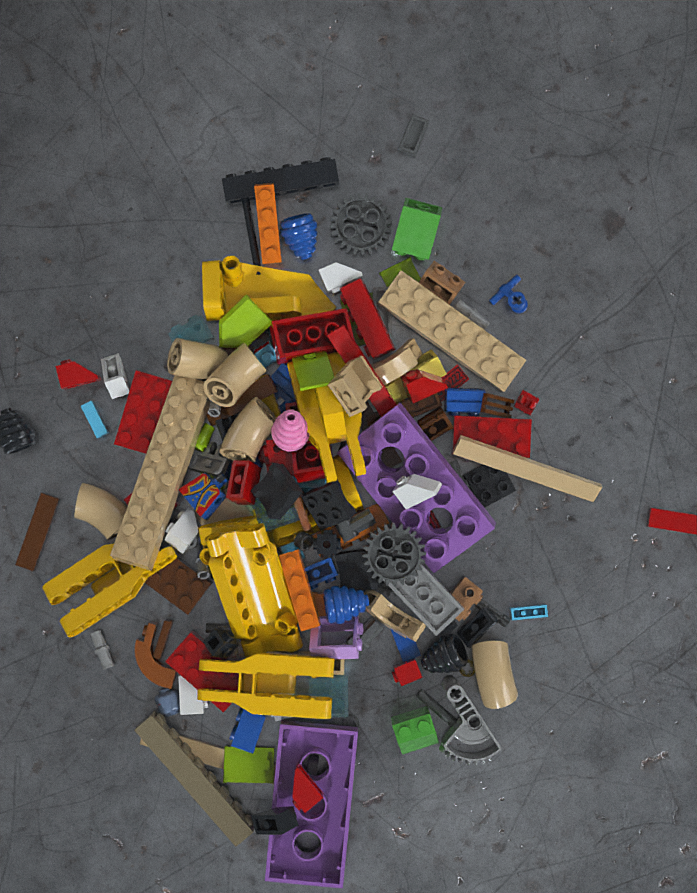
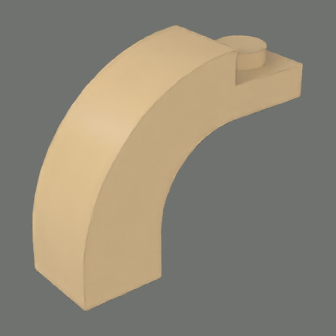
M412 338L407 340L395 353L379 362L371 363V366L385 385L401 377L418 364L417 360L423 353L415 339Z
M374 590L365 591L364 595L368 594L369 606H366L365 611L399 635L415 642L426 627L423 622L395 607L382 594Z

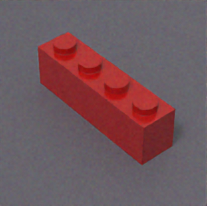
M360 278L340 288L342 292L340 298L343 304H347L350 309L348 315L351 321L356 322L358 326L356 332L360 340L364 339L366 346H364L368 357L372 356L373 359H377L396 350L365 282Z

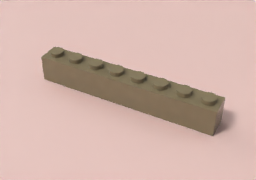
M154 710L136 726L134 731L235 847L254 832L252 817L242 811L238 801H233L226 787L219 785L216 776L211 771L208 772L203 761L193 755L191 747L186 742L183 743L180 740L178 732L167 725L166 719L161 713H157Z

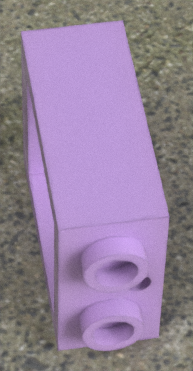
M327 616L319 617L321 625L312 628L310 633L309 650L311 656L334 659H359V651H362L360 635H363V623L359 622V617L352 616V620L345 621L343 624H336V622L331 624L328 622ZM353 631V645L321 646L322 632Z

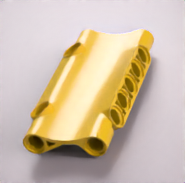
M257 523L239 530L208 535L205 538V542L211 556L209 567L230 628L236 639H242L241 646L245 658L257 653H266L267 651L293 652L301 649L303 642L298 630V620L277 549L269 541L264 524Z

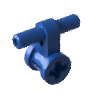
M515 275L506 284L501 285L498 288L499 291L489 299L490 303L495 305L501 298L506 296L513 312L517 314L525 312L528 303L524 294L511 290L521 281V278Z

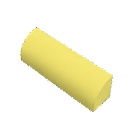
M432 349L424 353L417 360L418 364L411 369H419L440 377L447 374L438 356ZM400 377L385 384V387L396 403L408 398Z

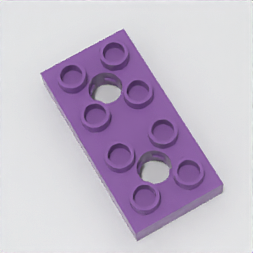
M400 402L358 435L366 474L356 476L389 519L395 523L396 527L400 523L403 524V529L410 526L409 532L415 530L417 532L415 537L420 536L422 538L418 544L423 543L425 545L420 550L425 551L426 555L421 556V558L425 560V564L433 573L495 529V520ZM346 444L337 454L355 475L348 445ZM390 446L398 448L404 455V465L395 469L386 466L381 459L382 449ZM416 474L442 483L437 495L408 509L404 508L393 493V489L397 485L396 481L402 476L408 477ZM434 508L448 510L452 515V525L447 528L434 529L429 523L430 511Z
M281 720L272 809L294 806L292 796L295 767L298 763L303 767L302 762L308 755L314 753L321 754L328 761L329 766L321 775L312 776L308 774L324 793L323 799L306 813L294 806L299 826L282 835H269L265 881L343 889L358 727ZM303 832H312L318 836L321 845L317 850L306 853L296 846V837Z

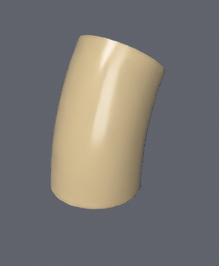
M176 338L168 354V372L171 375L206 380L228 357V354L217 345Z
M243 343L206 379L203 385L204 392L213 403L223 407H230L267 370L250 348Z
M254 397L242 409L228 429L219 450L224 457L230 460H250L253 463L255 462L260 448L271 434V428L276 419L274 413L259 398Z
M82 483L77 496L74 518L93 525L107 540L117 537L127 506L111 493L94 485Z
M484 641L474 644L471 647L473 664L483 705L486 708L499 709L512 704L518 697V691L511 668L508 644L504 641Z

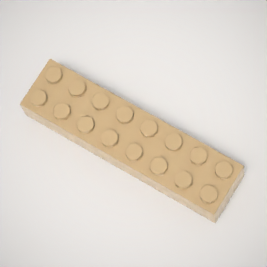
M403 271L398 273L377 303V305L384 308V310L391 313L398 320L499 392H505L527 361Z

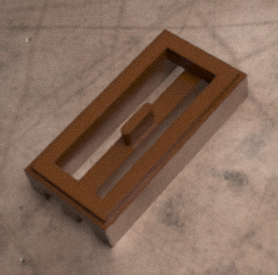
M483 393L480 412L503 418H512V415L509 413L513 411L511 403L514 404L515 400ZM487 398L506 402V404L501 405L487 401ZM486 405L504 409V413L486 409Z
M166 619L164 621L153 658L161 659L163 657L174 620Z

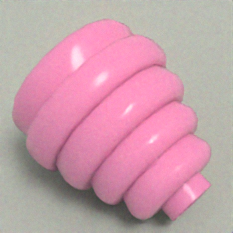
M295 410L284 411L275 419L271 428V435L275 444L280 449L288 452L301 449L310 436L307 432L306 420Z

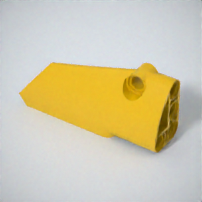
M227 256L223 261H202L203 307L207 322L219 321L246 294L272 321L333 311L337 308L309 274L240 263L239 259L235 256Z

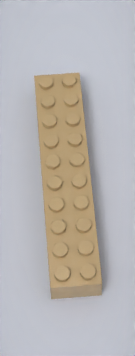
M174 376L110 556L113 559L152 571L180 492L179 489L185 478L211 403L204 392L203 385L205 381Z

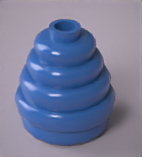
M304 213L283 219L280 222V234L284 237V241L289 245L290 250L294 251L295 256L301 257V260L311 258V253L316 250L314 245L317 243L315 238L317 236V222L313 220V215L311 213Z
M332 586L331 589L323 591L326 616L331 624L335 622L336 624H343L345 621H350L352 616L357 617L359 612H365L366 606H369L368 594L364 595L362 590L356 591L354 588L348 589L346 586L341 588L339 586Z

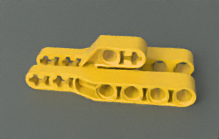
M338 352L327 354L334 377L345 365ZM287 362L298 411L307 422V432L310 435L309 441L319 451L326 482L337 481L329 444L343 441L347 442L355 475H365L366 468L358 440L362 413L360 412L349 417L329 386L300 391L293 362Z
M114 544L103 545L45 583L42 589L51 605L63 602L92 583L91 589L95 596L87 598L85 603L76 609L72 608L70 613L60 619L67 637L78 635L136 597L148 577L177 558L174 549L170 546L160 550L153 569L150 571L113 559L110 554Z
M257 653L240 661L199 660V670L239 673L238 691L198 689L197 700L235 703L251 714L331 719V697L292 694H295L296 676L333 678L334 658Z

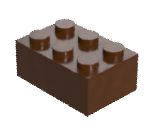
M177 555L174 561L148 577L145 583L188 615L212 585L213 581L209 578H198L197 569Z

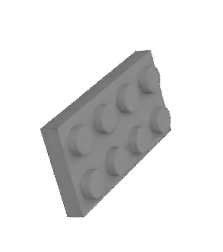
M406 556L405 559H411V556ZM401 561L398 563L396 569H405L406 562ZM419 563L422 570L416 569L415 572L418 576L411 575V582L404 579V585H402L400 581H397V585L394 587L392 581H390L388 586L437 636L465 608L422 563Z

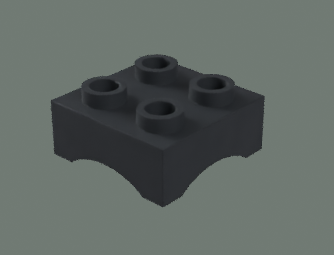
M272 463L266 476L251 490L253 495L263 504L267 516L270 519L281 520L303 493L285 465L279 463Z
M484 464L463 475L473 494L484 508L516 491L507 472Z
M338 479L337 481L309 490L301 497L320 530L349 520L357 513L354 507L346 500Z
M367 550L345 551L335 555V561L340 574V588L346 586L348 589L354 588L357 591L378 589L382 586V582L378 583L379 576L372 578L373 571H366L370 565L363 564V561L367 560V558L362 557V554L366 553Z

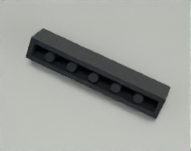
M331 157L321 158L319 162L312 163L311 160H308L296 166L285 164L279 169L268 167L264 168L261 172L250 170L244 172V175L239 176L237 174H228L226 178H222L225 201L227 205L241 203L244 200H256L255 184L274 183L275 196L338 186L339 178L336 161L331 159Z

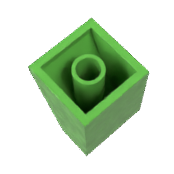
M405 198L392 250L398 255L406 256V254L413 255L417 260H429L442 207Z
M428 706L391 717L394 733L402 754L439 743Z

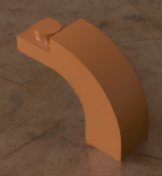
M150 621L148 625L144 626L142 636L145 638L136 639V661L142 673L151 682L172 689L177 672L170 665L162 663L157 658H153V643L158 623Z

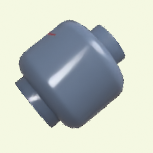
M169 688L158 690L159 694L154 698L158 712L165 715V717L179 713L180 699L178 691Z

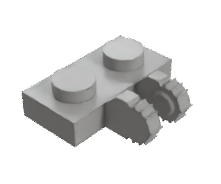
M210 441L205 452H194L188 468L191 471L206 473L216 477L220 472L225 475L230 461L224 458L219 451L222 444L216 450V442Z

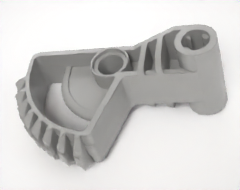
M452 675L445 676L441 685L448 699L458 712L459 718L441 738L442 744L439 747V751L441 753L445 752L447 758L451 756L452 761L458 758L460 764L465 760L468 766L471 761H473L474 765H477L478 760H480L481 764L485 763L484 759H488L491 762V756L500 752L501 746L457 678ZM478 717L475 723H469L470 718ZM454 737L460 742L470 745L483 743L491 737L495 742L490 748L475 753L461 752L448 745Z

